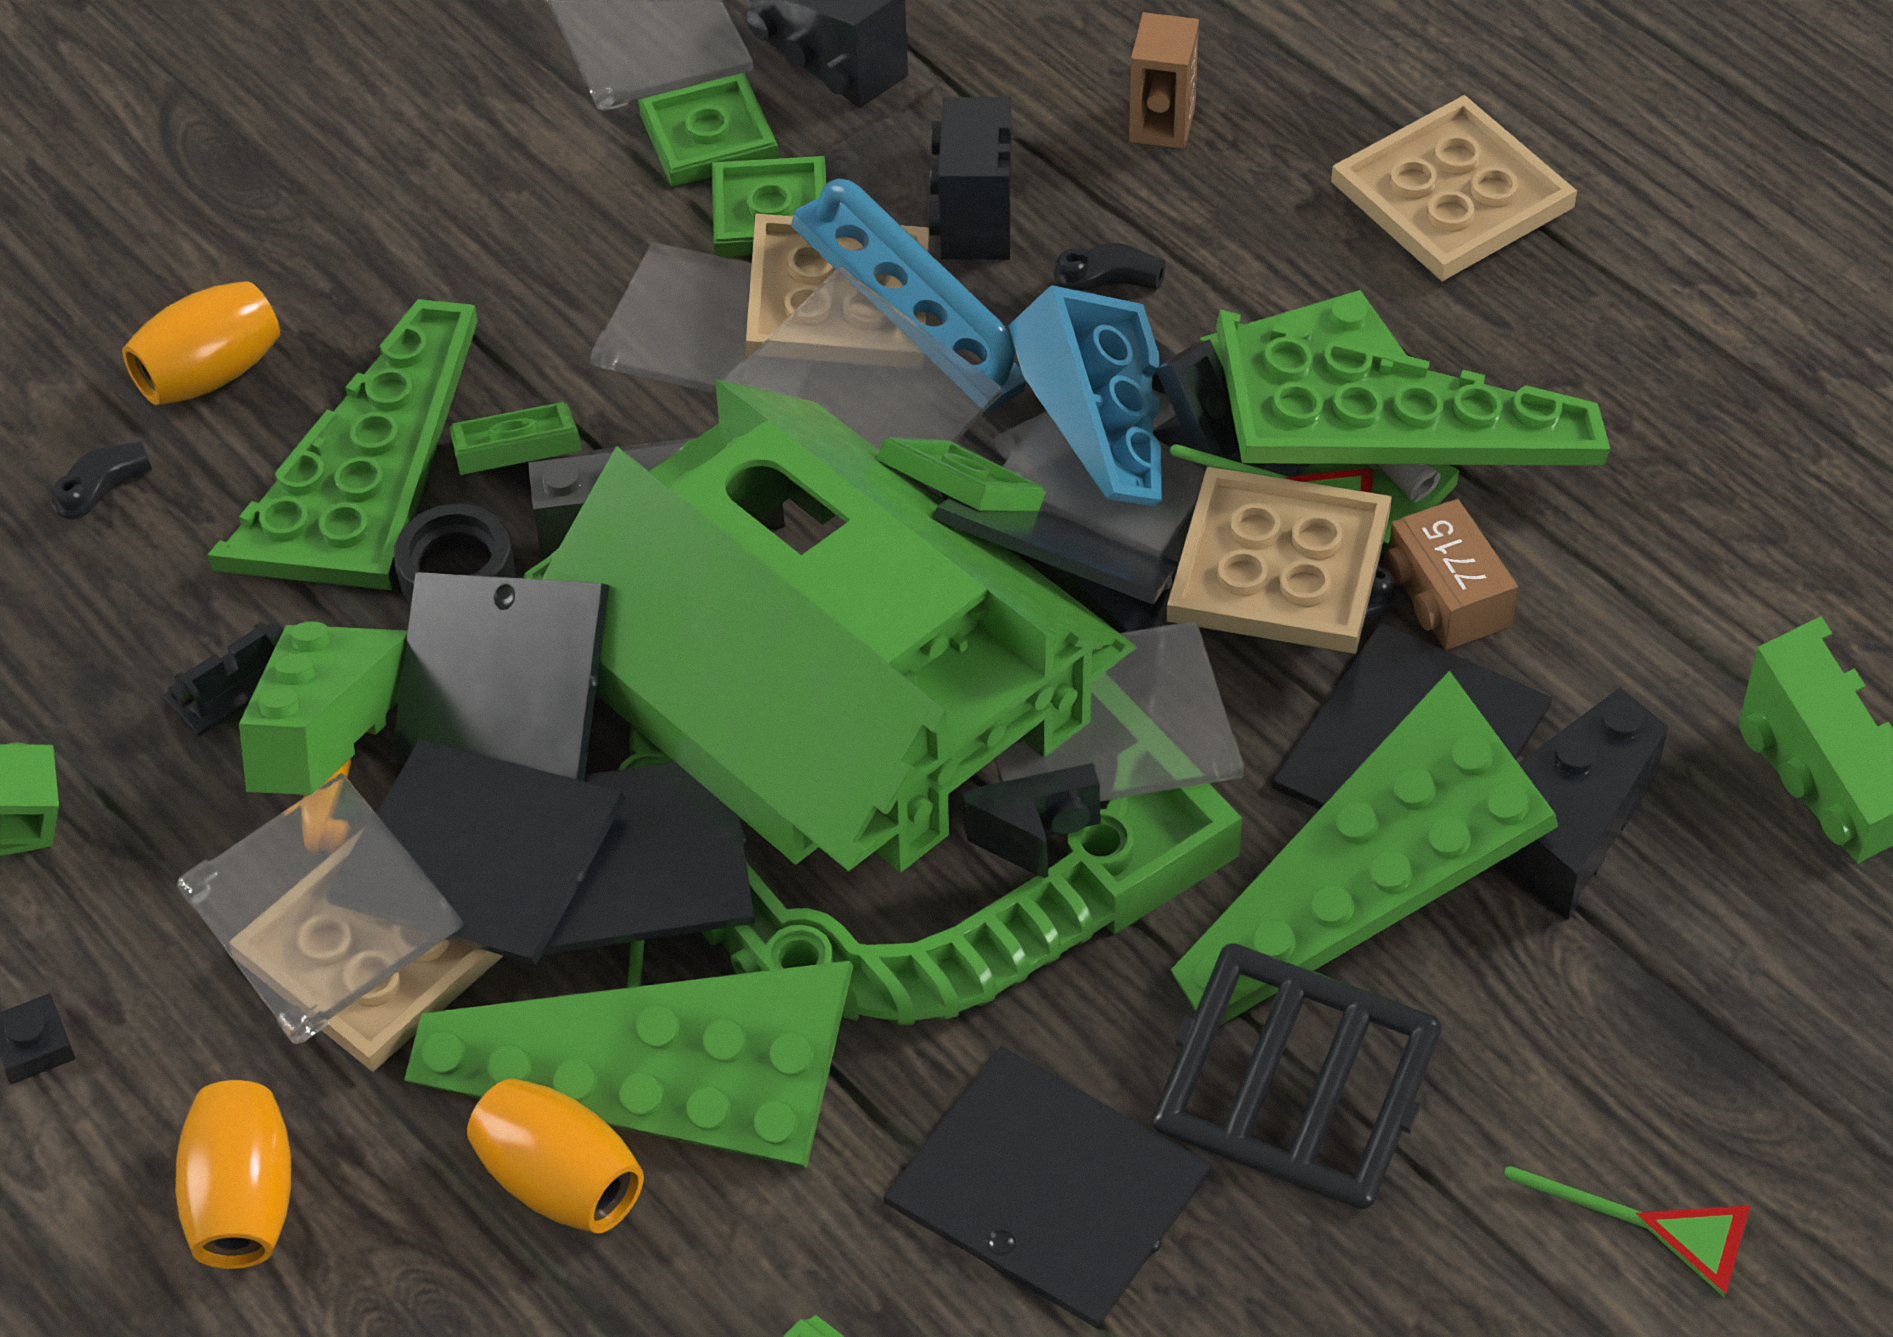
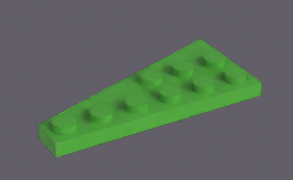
M420 299L413 304L379 346L381 355L365 374L357 372L345 387L347 396L333 412L327 409L275 472L277 481L259 503L251 501L239 516L241 525L227 542L219 540L207 556L212 571L392 590L397 574L394 545L401 530L415 518L478 322L475 305Z
M1221 309L1219 311L1216 331L1242 463L1604 466L1610 452L1598 403L1526 385L1517 392L1484 384L1485 375L1462 370L1460 378L1428 370L1430 361L1337 338L1329 342L1328 345L1295 337L1296 328L1274 323L1272 331L1239 323L1241 314Z
M1448 671L1171 969L1173 976L1196 1011L1219 953L1229 943H1237L1314 971L1558 827L1556 814L1452 673ZM1240 975L1220 1026L1277 993L1279 988Z
M850 961L421 1013L404 1081L411 1085L481 1099L488 1090L505 1079L513 1078L550 1087L577 1100L601 1117L610 1127L807 1168L853 964Z

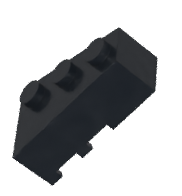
M747 0V23L749 29L758 39L769 42L787 55L794 65L805 68L823 81L833 93L841 94L859 108L908 76L905 0Z
M943 97L942 121H932V155L940 156L939 160L930 161L931 195H939V201H929V236H940L941 259H1010L1011 97Z
M1621 687L1518 763L1556 814L1558 827L1504 858L1501 862L1568 920L1578 905L1581 893L1593 874L1596 875L1601 868L1608 849L1619 831H1623L1656 778L1660 767L1668 726Z

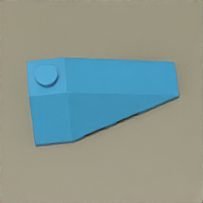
M1051 285L1008 325L1023 377L1106 499L1154 507L1162 500L1161 444L1153 435V418L1160 413V397L1152 393V376L1156 373L1155 369L1159 367V352L1144 305Z

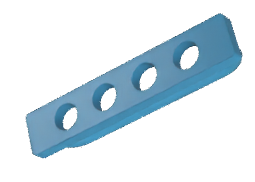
M838 178L832 180L824 186L818 199L794 211L791 222L792 228L981 411L989 412L1024 392L1027 381L1023 377L1021 368L1014 362V345L1005 326L861 187L846 179ZM841 237L856 239L863 245L864 249L858 251L845 249L838 244L836 239ZM880 274L894 276L900 280L903 287H885L876 280L875 276ZM918 312L934 314L943 324L939 326L922 324L916 319L914 314ZM958 350L973 352L979 356L982 363L978 365L963 363L957 359L954 352Z

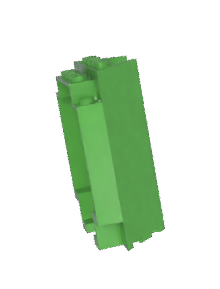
M715 379L719 423L698 438L686 442L678 452L650 471L616 446L541 580L592 582L609 585L598 670L599 683L595 694L796 865L820 847L849 872L873 852H876L901 873L949 835L948 794L1024 735L1025 746L1045 760L1088 727L1091 719V683L1135 650L1137 646L1010 549L933 520L937 507L946 500L922 482L876 460L879 449L817 402ZM790 499L822 525L836 515L844 520L846 524L803 555H800L758 520Z

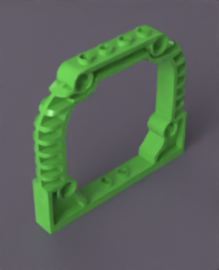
M1102 674L1091 683L1090 725L1085 729L1118 763L1113 794L1107 808L1100 810L1101 824L1084 827L1077 832L1067 834V856L1048 869L1049 876L1047 878L1036 876L955 927L917 942L865 945L859 944L841 923L827 913L810 908L786 909L746 862L755 924L708 930L701 933L710 944L715 945L720 942L731 955V963L736 974L850 961L853 964V970L842 1013L844 1018L858 1021L860 1014L887 1019L893 1025H912L915 1020L935 1017L945 1020L958 1016L960 1011L975 1005L982 1006L994 1000L996 994L1010 985L1016 986L1026 980L1029 973L1042 965L1046 966L1060 958L1061 953L1072 946L1081 945L1092 938L1093 933L1104 926L1115 935L1237 858L1240 854L1242 817ZM631 725L629 732L630 757L621 764L618 770L674 762Z

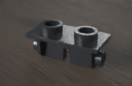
M275 620L268 625L263 622L254 625V630L227 646L229 653L222 658L214 654L186 673L180 672L174 676L176 683L167 688L168 692L162 695L163 699L198 736H201L249 704L284 629Z

